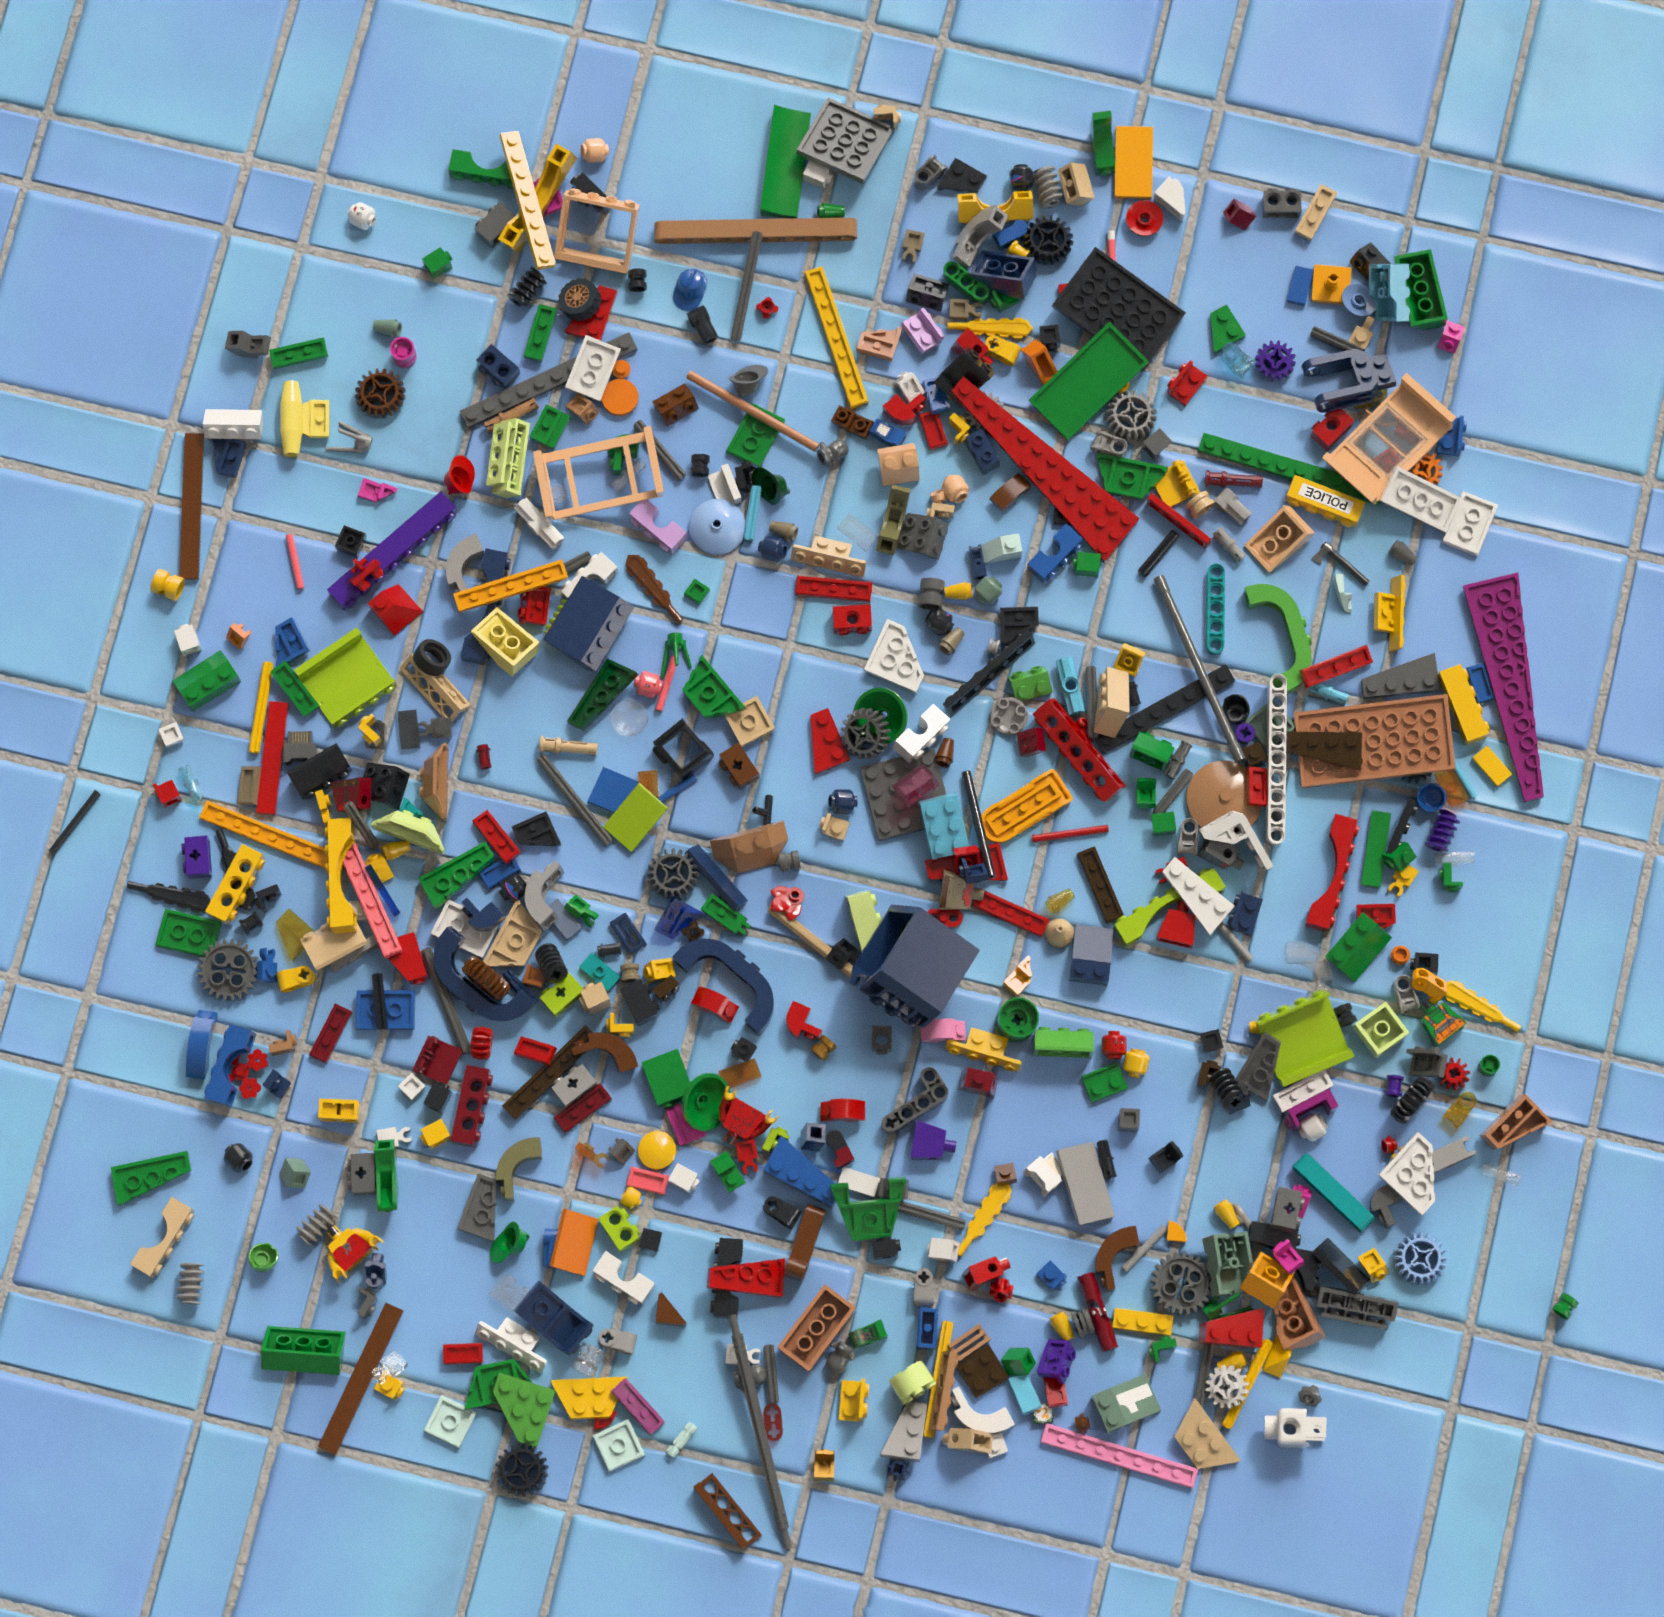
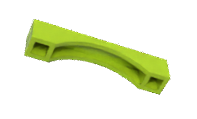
M1206 868L1198 873L1199 877L1218 893L1225 891L1226 886L1215 868L1210 870ZM1173 887L1165 892V896L1161 898L1157 896L1151 899L1146 907L1139 906L1132 911V915L1128 917L1123 915L1116 920L1114 930L1125 948L1142 938L1149 922L1158 912L1175 902L1183 900Z

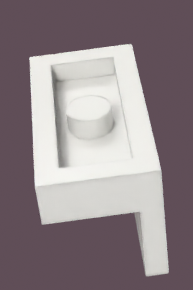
M728 464L722 465L721 471L708 476L716 499L728 500L735 505L742 503L741 495Z

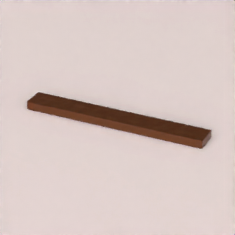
M185 433L179 575L185 580H199L204 433Z
M385 1303L318 1445L319 1448L337 1455L404 1310Z

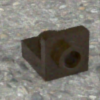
M1211 1060L1202 1062L1196 1087L1204 1089L1205 1084L1209 1085L1212 1073H1208V1071L1216 1072L1222 1066Z

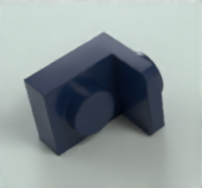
M273 1069L262 1086L275 1096L282 1098L290 1087L291 1082Z

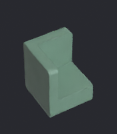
M285 1158L280 1176L287 1187L305 1188L311 1172L303 1159Z

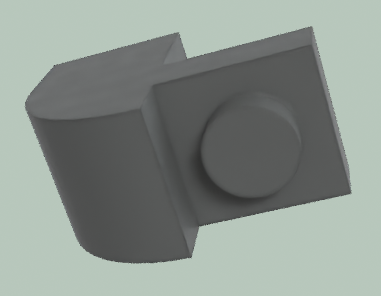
M243 330L228 331L225 349L242 357L258 358V356L268 355L271 337L268 335L252 336Z
M1388 1184L1384 1185L1371 1197L1370 1212L1378 1211L1377 1217L1380 1224L1384 1225L1386 1229L1395 1225V1221L1389 1206L1399 1203L1402 1198Z

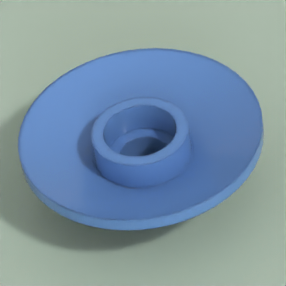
M1351 284L1342 292V303L1351 314L1358 317H1367L1374 313L1375 301L1369 295V288L1367 286Z

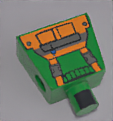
M1428 999L1420 1005L1421 1009L1426 1013V1016L1420 1022L1433 1046L1436 1048L1467 1024L1465 1020L1444 1002L1435 1007Z

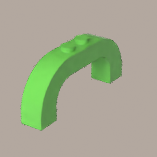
M1269 584L1247 586L1244 589V596L1248 609L1262 606L1271 607L1277 610L1283 618L1294 655V665L1292 668L1281 673L1287 680L1288 695L1298 689L1303 683L1299 670L1311 666L1310 645H1312L1310 635L1306 634L1305 627H1307L1305 617H1301L1294 599L1281 588ZM1273 679L1274 687H1282L1281 680Z

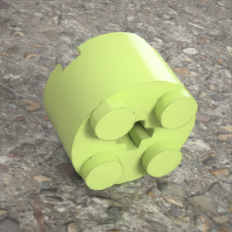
M922 1361L910 1365L905 1371L899 1372L889 1380L903 1405L912 1401L913 1396L916 1399L926 1393L924 1389L929 1390L937 1385Z

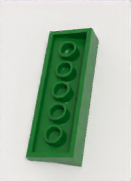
M774 104L760 214L762 216L788 219L798 218L805 158L797 155L796 151L809 130L810 112L792 110Z

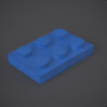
M357 990L356 1030H378L373 990ZM384 990L388 1028L385 1030H415V990Z

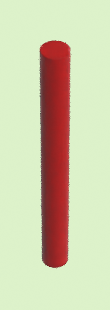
M1108 825L1037 834L1032 835V842L1109 832Z

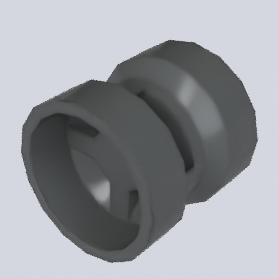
M798 850L791 851L789 854L779 853L782 872L792 868L794 870L801 869Z

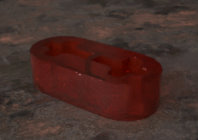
M773 1403L768 1404L764 1408V1425L768 1440L772 1442L779 1441L783 1436L781 1409L777 1404ZM771 1407L778 1411V1414H775V1421H771V1416L767 1415ZM771 1424H775L776 1430H780V1434H777L776 1438L768 1434V1431H772Z

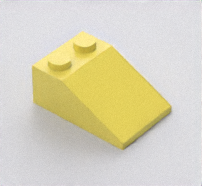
M498 607L471 630L473 636L497 665L511 677L538 653L539 641Z

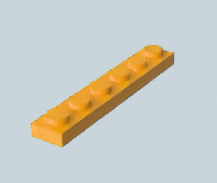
M561 559L466 589L453 595L458 611L462 613L566 580L568 575Z

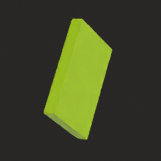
M639 783L603 828L629 851L633 852L668 810V807Z

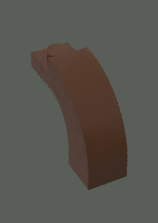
M602 1032L587 1033L585 1035L588 1042L582 1039L573 1042L574 1046L569 1047L571 1055L595 1048L606 1050L613 1057L619 1073L639 1067L632 1049L626 1042L612 1034Z
M1136 1225L1113 1232L1105 1239L1097 1253L1095 1274H1104V1276H1101L1102 1288H1106L1107 1292H1112L1116 1289L1112 1272V1260L1115 1255L1122 1250L1139 1247Z

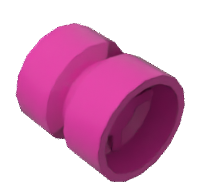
M398 337L392 341L390 352L394 363L401 368L411 367L417 359L413 342L406 337Z

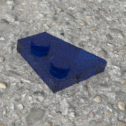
M673 896L654 930L673 939L680 934L683 928L689 926L691 921H696L699 918L702 919L705 913Z

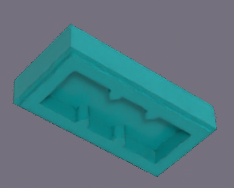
M592 952L579 966L597 983L602 982L607 992L621 979V976Z

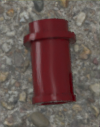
M488 744L478 745L475 751L478 753L479 769L492 768L489 754L491 748L488 747Z

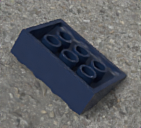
M581 576L543 640L585 670L596 671L634 607L616 594Z

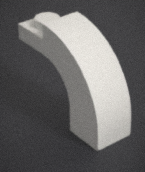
M959 1387L952 1390L951 1400L955 1407L958 1405L960 1409L954 1411V1414L968 1429L998 1434L1014 1427L1015 1424L1006 1407L993 1414H979L968 1405Z

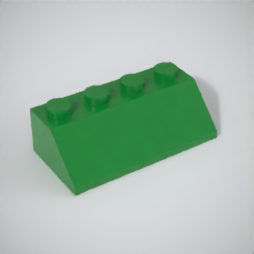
M1431 249L1394 256L1396 264H1409L1410 277L1406 280V286L1410 289V296L1406 299V305L1410 308V326L1425 330L1444 327L1448 317Z
M267 1326L261 1348V1369L340 1375L346 1332Z

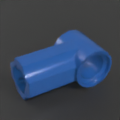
M545 1228L543 1267L553 1268L550 1267L558 1229Z

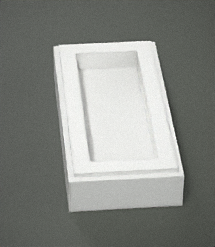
M843 1167L838 1183L847 1182L849 1190L875 1198L880 1178Z

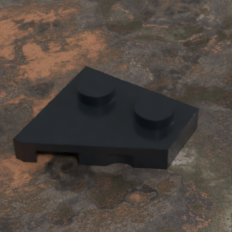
M955 158L938 184L937 189L940 191L949 189L954 190V192L967 191L969 193H978L986 181L987 175Z
M547 811L511 826L519 845L562 846Z

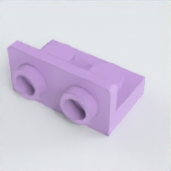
M921 308L916 315L903 321L901 327L921 354L939 346L944 338L942 330L937 327L931 315L924 308Z

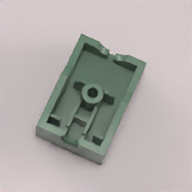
M1248 1231L1228 1235L1226 1233L1215 1234L1203 1238L1204 1252L1208 1256L1207 1271L1211 1274L1210 1289L1212 1297L1235 1295L1238 1292L1246 1294L1244 1290L1240 1289V1286L1253 1264Z

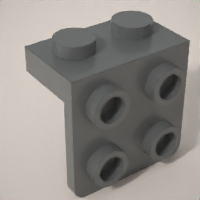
M908 513L903 523L897 548L904 551L922 553L932 559L939 560L949 524L937 517Z

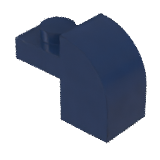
M468 898L461 902L464 907L462 909L464 914L468 918L473 917L468 921L469 925L477 931H491L505 920L504 915L492 901L481 911Z

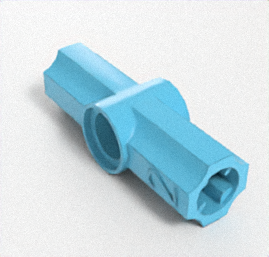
M1072 657L1056 660L1068 715L1077 716L1085 713ZM1072 683L1076 688L1068 690L1065 685Z

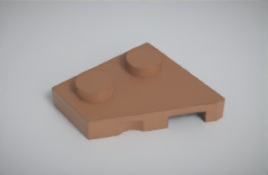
M896 327V330L890 331L880 329L875 332H862L856 351L892 362L903 328Z

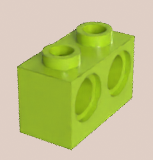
M617 1205L599 1217L598 1220L619 1252L622 1253L640 1240L638 1235L641 1233L635 1224L630 1225L627 1219L630 1216L624 1208L620 1209ZM614 1215L621 1218L617 1225L610 1223V1218ZM625 1231L632 1234L628 1241L621 1239V1234Z

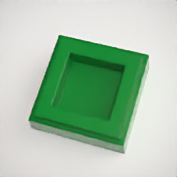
M694 578L684 592V595L700 605L710 592V588Z

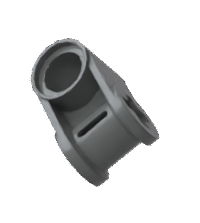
M932 155L915 172L914 185L917 189L922 191L928 189L947 171L948 166L939 162L936 159V155ZM925 177L927 180L920 181L918 178Z

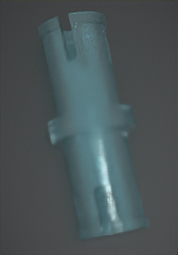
M184 765L185 769L183 766L180 767L178 772L184 781L183 786L185 790H188L192 798L193 804H197V800L202 802L205 798L199 789L198 780L194 778L190 766Z

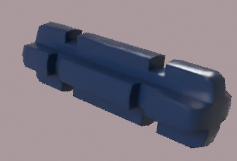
M511 969L503 973V977L506 981H509V985L516 994L520 989L525 988L518 977H515Z

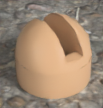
M942 489L930 494L934 503L941 504V501L944 503L947 499Z

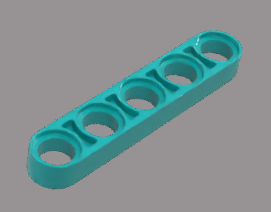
M1217 563L1210 565L1207 572V651L1211 655L1216 656L1221 654L1224 649L1225 570L1222 565ZM1218 568L1221 571V576L1213 577L1211 570ZM1212 587H1219L1221 594L1218 596L1213 595L1210 591ZM1211 606H1220L1221 612L1213 614L1210 610ZM1218 623L1221 626V630L1213 632L1210 629L1211 624ZM1214 641L1219 642L1221 648L1218 651H1214L1210 648V644Z

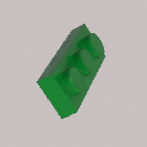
M538 305L524 352V358L538 362L543 361L557 314V308Z
M324 337L269 350L273 369L329 357Z
M283 661L270 671L304 717H307L320 707L286 661Z

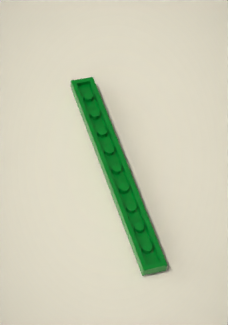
M1203 433L1198 449L1200 453L1293 480L1294 475H1297L1356 499L1371 503L1335 471Z

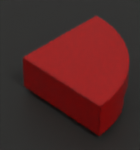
M613 1411L610 1418H596L594 1429L600 1430L606 1428V1426L608 1427L615 1419L616 1411Z

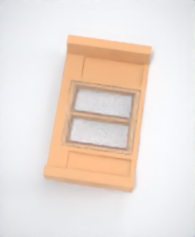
M1406 373L1401 378V384L1331 454L1327 452L1322 459L1375 505L1379 501L1394 467L1398 466L1409 472L1453 427L1456 416Z

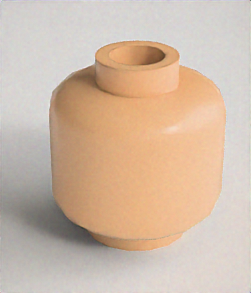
M601 138L586 139L584 144H581V157L587 163H601L608 156L609 147Z
M949 475L944 479L941 489L944 490L945 496L950 502L960 503L968 497L969 487L962 476Z

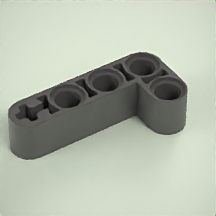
M926 1067L921 1072L920 1081L926 1091L883 1118L882 1129L886 1134L898 1132L947 1100L948 1088L934 1068ZM932 1073L935 1078L933 1081L928 1082L924 1079V1075ZM937 1089H942L945 1092V1096L938 1098L934 1092ZM925 1099L929 1105L926 1108H921L918 1106V1101ZM904 1110H910L912 1116L906 1119L902 1117L901 1113ZM895 1115H898L899 1120L894 1123V1128L886 1127L887 1121L894 1122L896 1120Z

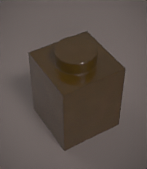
M1260 742L1242 749L1246 757L1244 764L1247 768L1266 764L1267 756Z

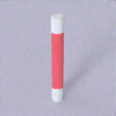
M1110 230L1107 232L1108 256L1116 261L1115 231Z

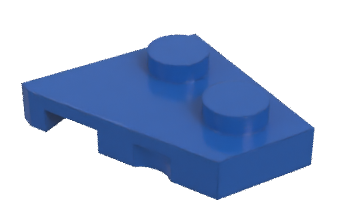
M291 617L275 626V635L277 637L275 643V650L277 651L276 667L283 661L290 663L310 652L294 618Z

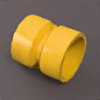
M158 569L151 582L150 591L158 595L165 594L166 598L177 601L183 591L185 579L177 575L170 576V572Z

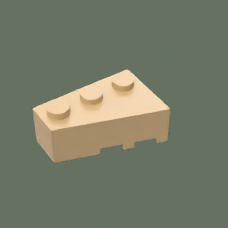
M1107 667L1098 679L1099 693L1094 732L1115 738L1129 714V672Z

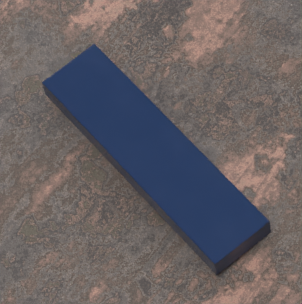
M699 844L689 848L684 853H688V859L693 858L692 863L697 865V869L734 910L748 902L746 897Z

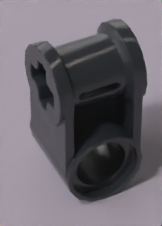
M775 1196L768 1197L763 1206L764 1212L789 1229L793 1228L802 1213L796 1207ZM775 1202L777 1209L769 1210L768 1203L772 1204Z

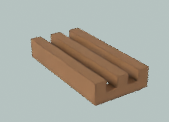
M980 1323L947 1346L950 1351L957 1352L958 1362L991 1340L986 1335L985 1330L981 1328ZM974 1332H979V1334L965 1342L963 1345H961L957 1349H954V1346L957 1345L959 1342H961ZM980 1337L984 1339L977 1345H975L974 1347H972L971 1349H969L968 1351L959 1356L958 1352L972 1344L974 1341H976Z

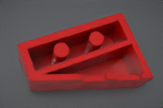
M1264 1308L1199 1324L1198 1344L1248 1349L1261 1348L1263 1343Z

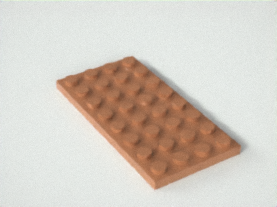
M1447 694L1294 713L1296 732H1362L1361 771L1298 755L1302 788L1456 770Z

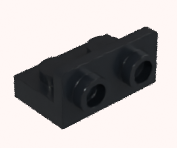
M913 274L908 287L906 302L941 311L949 284Z

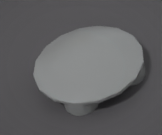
M1001 698L991 709V724L1002 734H1017L1027 724V708L1017 698Z

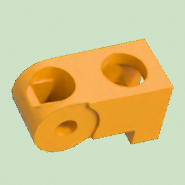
M1417 968L1412 972L1413 988L1429 995V1001L1436 1005L1447 994V982L1424 968Z

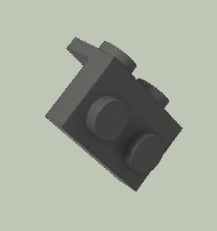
M1415 1046L1414 1049L1406 1050V1053L1412 1055L1409 1075L1444 1078L1448 1055L1442 1053L1441 1049L1429 1047V1050H1426V1048Z

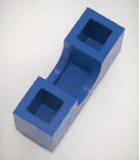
M1065 524L1053 536L1052 542L1059 548V553L1055 556H1047L1040 550L1027 563V569L1042 583L1046 580H1052L1057 574L1056 570L1060 566L1063 568L1070 559L1068 557L1072 553L1077 554L1080 551L1083 538Z

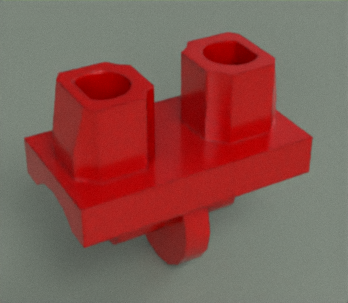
M365 558L360 562L357 559H353L352 562L355 566L350 571L353 574L358 570L360 571L348 581L361 591H365L370 586L369 582L365 579L368 574H371L375 580L384 574L379 566L381 563L377 559H373L363 567L368 562Z

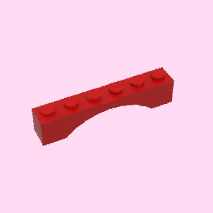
M1335 814L1333 817L1329 838L1335 852L1336 866L1334 877L1327 891L1311 904L1305 927L1328 932L1329 927L1333 928L1336 917L1332 915L1334 909L1338 910L1340 898H1337L1339 891H1343L1345 880H1342L1343 873L1348 872L1350 862H1347L1348 855H1352L1355 844H1352L1353 836L1357 837L1360 827L1356 825L1357 819Z

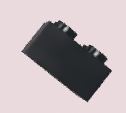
M344 525L335 548L358 558L367 535L364 532Z

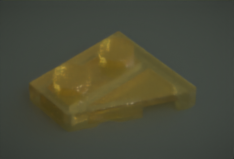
M288 908L276 921L288 956L293 962L305 949L300 939L306 933L315 931Z

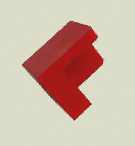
M169 780L159 786L157 783L153 784L164 808L182 800L173 780Z

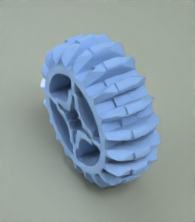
M1422 1232L1418 1233V1238H1416L1414 1233H1411V1240L1405 1236L1403 1238L1405 1243L1401 1241L1398 1243L1402 1249H1395V1252L1400 1254V1256H1394L1393 1258L1396 1261H1400V1263L1395 1264V1268H1402L1398 1272L1399 1275L1404 1272L1407 1274L1404 1277L1405 1281L1411 1277V1284H1414L1416 1279H1418V1284L1422 1285L1424 1279L1428 1285L1430 1284V1278L1433 1281L1437 1280L1435 1273L1439 1276L1443 1274L1439 1268H1446V1265L1441 1263L1447 1261V1257H1441L1442 1254L1446 1253V1250H1439L1443 1245L1442 1242L1436 1245L1434 1242L1437 1240V1237L1429 1240V1233L1426 1234L1425 1238H1423ZM1422 1243L1429 1246L1430 1249L1422 1251L1415 1247L1414 1244ZM1409 1247L1412 1261L1406 1264L1405 1252ZM1426 1253H1428L1423 1259L1424 1263H1421L1420 1261L1413 1264L1418 1258L1417 1254H1419L1420 1256H1424ZM1434 1253L1436 1264L1432 1270L1428 1258ZM1414 1267H1421L1423 1271L1425 1270L1427 1273L1418 1274L1410 1269Z

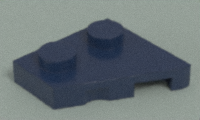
M211 439L214 447L213 454L216 459V472L219 475L236 478L247 443L238 439Z

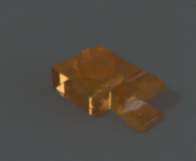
M579 1142L575 1150L591 1162H594L598 1168L603 1169L604 1166L599 1163V1160L601 1158L609 1160V1156L605 1153L596 1154L594 1152L595 1148L590 1144Z

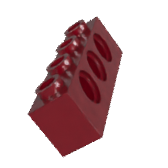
M466 1065L450 1139L452 1144L475 1148L476 1143L480 1142L481 1132H479V1126L484 1123L485 1119L483 1107L488 1104L489 1094L486 1093L488 1086L491 1087L493 1082V1075H490V1069ZM476 1083L482 1085L479 1092L471 1090L472 1086ZM471 1102H475L478 1104V1107L475 1111H469L467 1109L468 1105ZM472 1121L474 1123L473 1128L465 1130L463 1128L465 1122Z

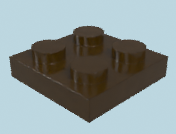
M989 1344L958 1362L956 1367L975 1399L1009 1378Z

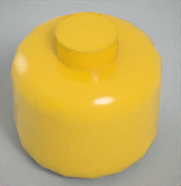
M628 1187L622 1194L620 1202L630 1209L635 1206L638 1207L642 1201L640 1199L641 1193L633 1187Z

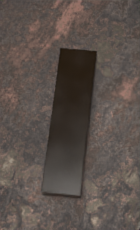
M1095 846L1078 852V859L1105 923L1108 924L1116 921L1124 914Z

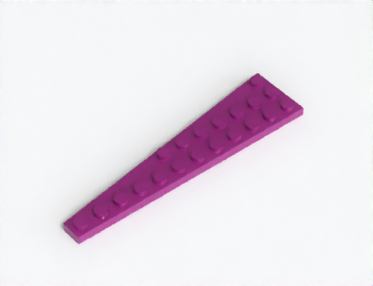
M1517 572L1463 585L1462 588L1525 803L1542 799L1544 793L1535 729L1536 723L1533 711L1534 705L1527 644L1525 641V626L1522 615L1520 582Z

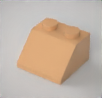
M914 443L877 449L882 486L920 480L918 456Z

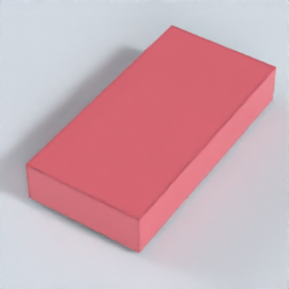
M631 1167L626 1186L665 1195L669 1175Z

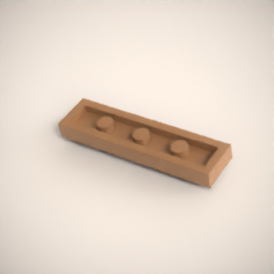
M942 1352L929 1430L944 1431L947 1425L948 1418L946 1414L951 1404L950 1392L955 1381L953 1377L954 1369H956L958 1364L957 1352Z

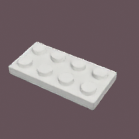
M1395 466L1379 501L1442 532H1447L1462 498Z

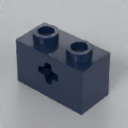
M982 428L965 437V445L983 475L1000 467V459Z

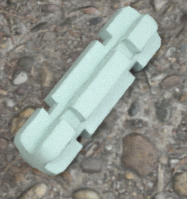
M691 1422L687 1423L684 1427L685 1430L680 1432L673 1441V1445H670L666 1452L671 1457L675 1458L679 1449L684 1447L691 1438L690 1435H693L697 1430V1427Z

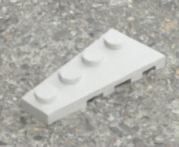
M1174 857L1162 871V874L1184 900L1183 902L1190 908L1209 936L1234 908L1231 902L1177 858Z

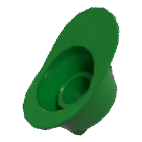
M510 1222L495 1239V1242L492 1243L490 1259L494 1263H500L509 1255L520 1254L526 1246V1242L530 1237L529 1234L521 1230L517 1222Z

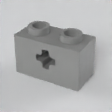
M583 1064L573 1066L568 1071L569 1074L566 1077H559L553 1082L554 1086L551 1087L566 1108L597 1086L596 1080ZM571 1081H573L574 1083L577 1082V1087L575 1089L574 1087H570Z

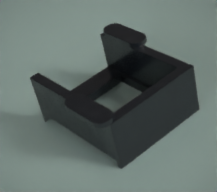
M683 718L653 741V753L663 764L668 763L682 781L714 757L713 751L704 741L697 737ZM685 730L701 749L702 753L681 769L663 746L681 731Z

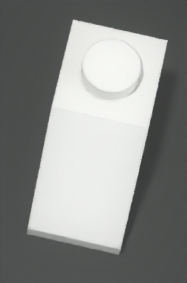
M1168 177L1155 191L1153 199L1180 221H1183L1186 211L1182 184L1177 179Z

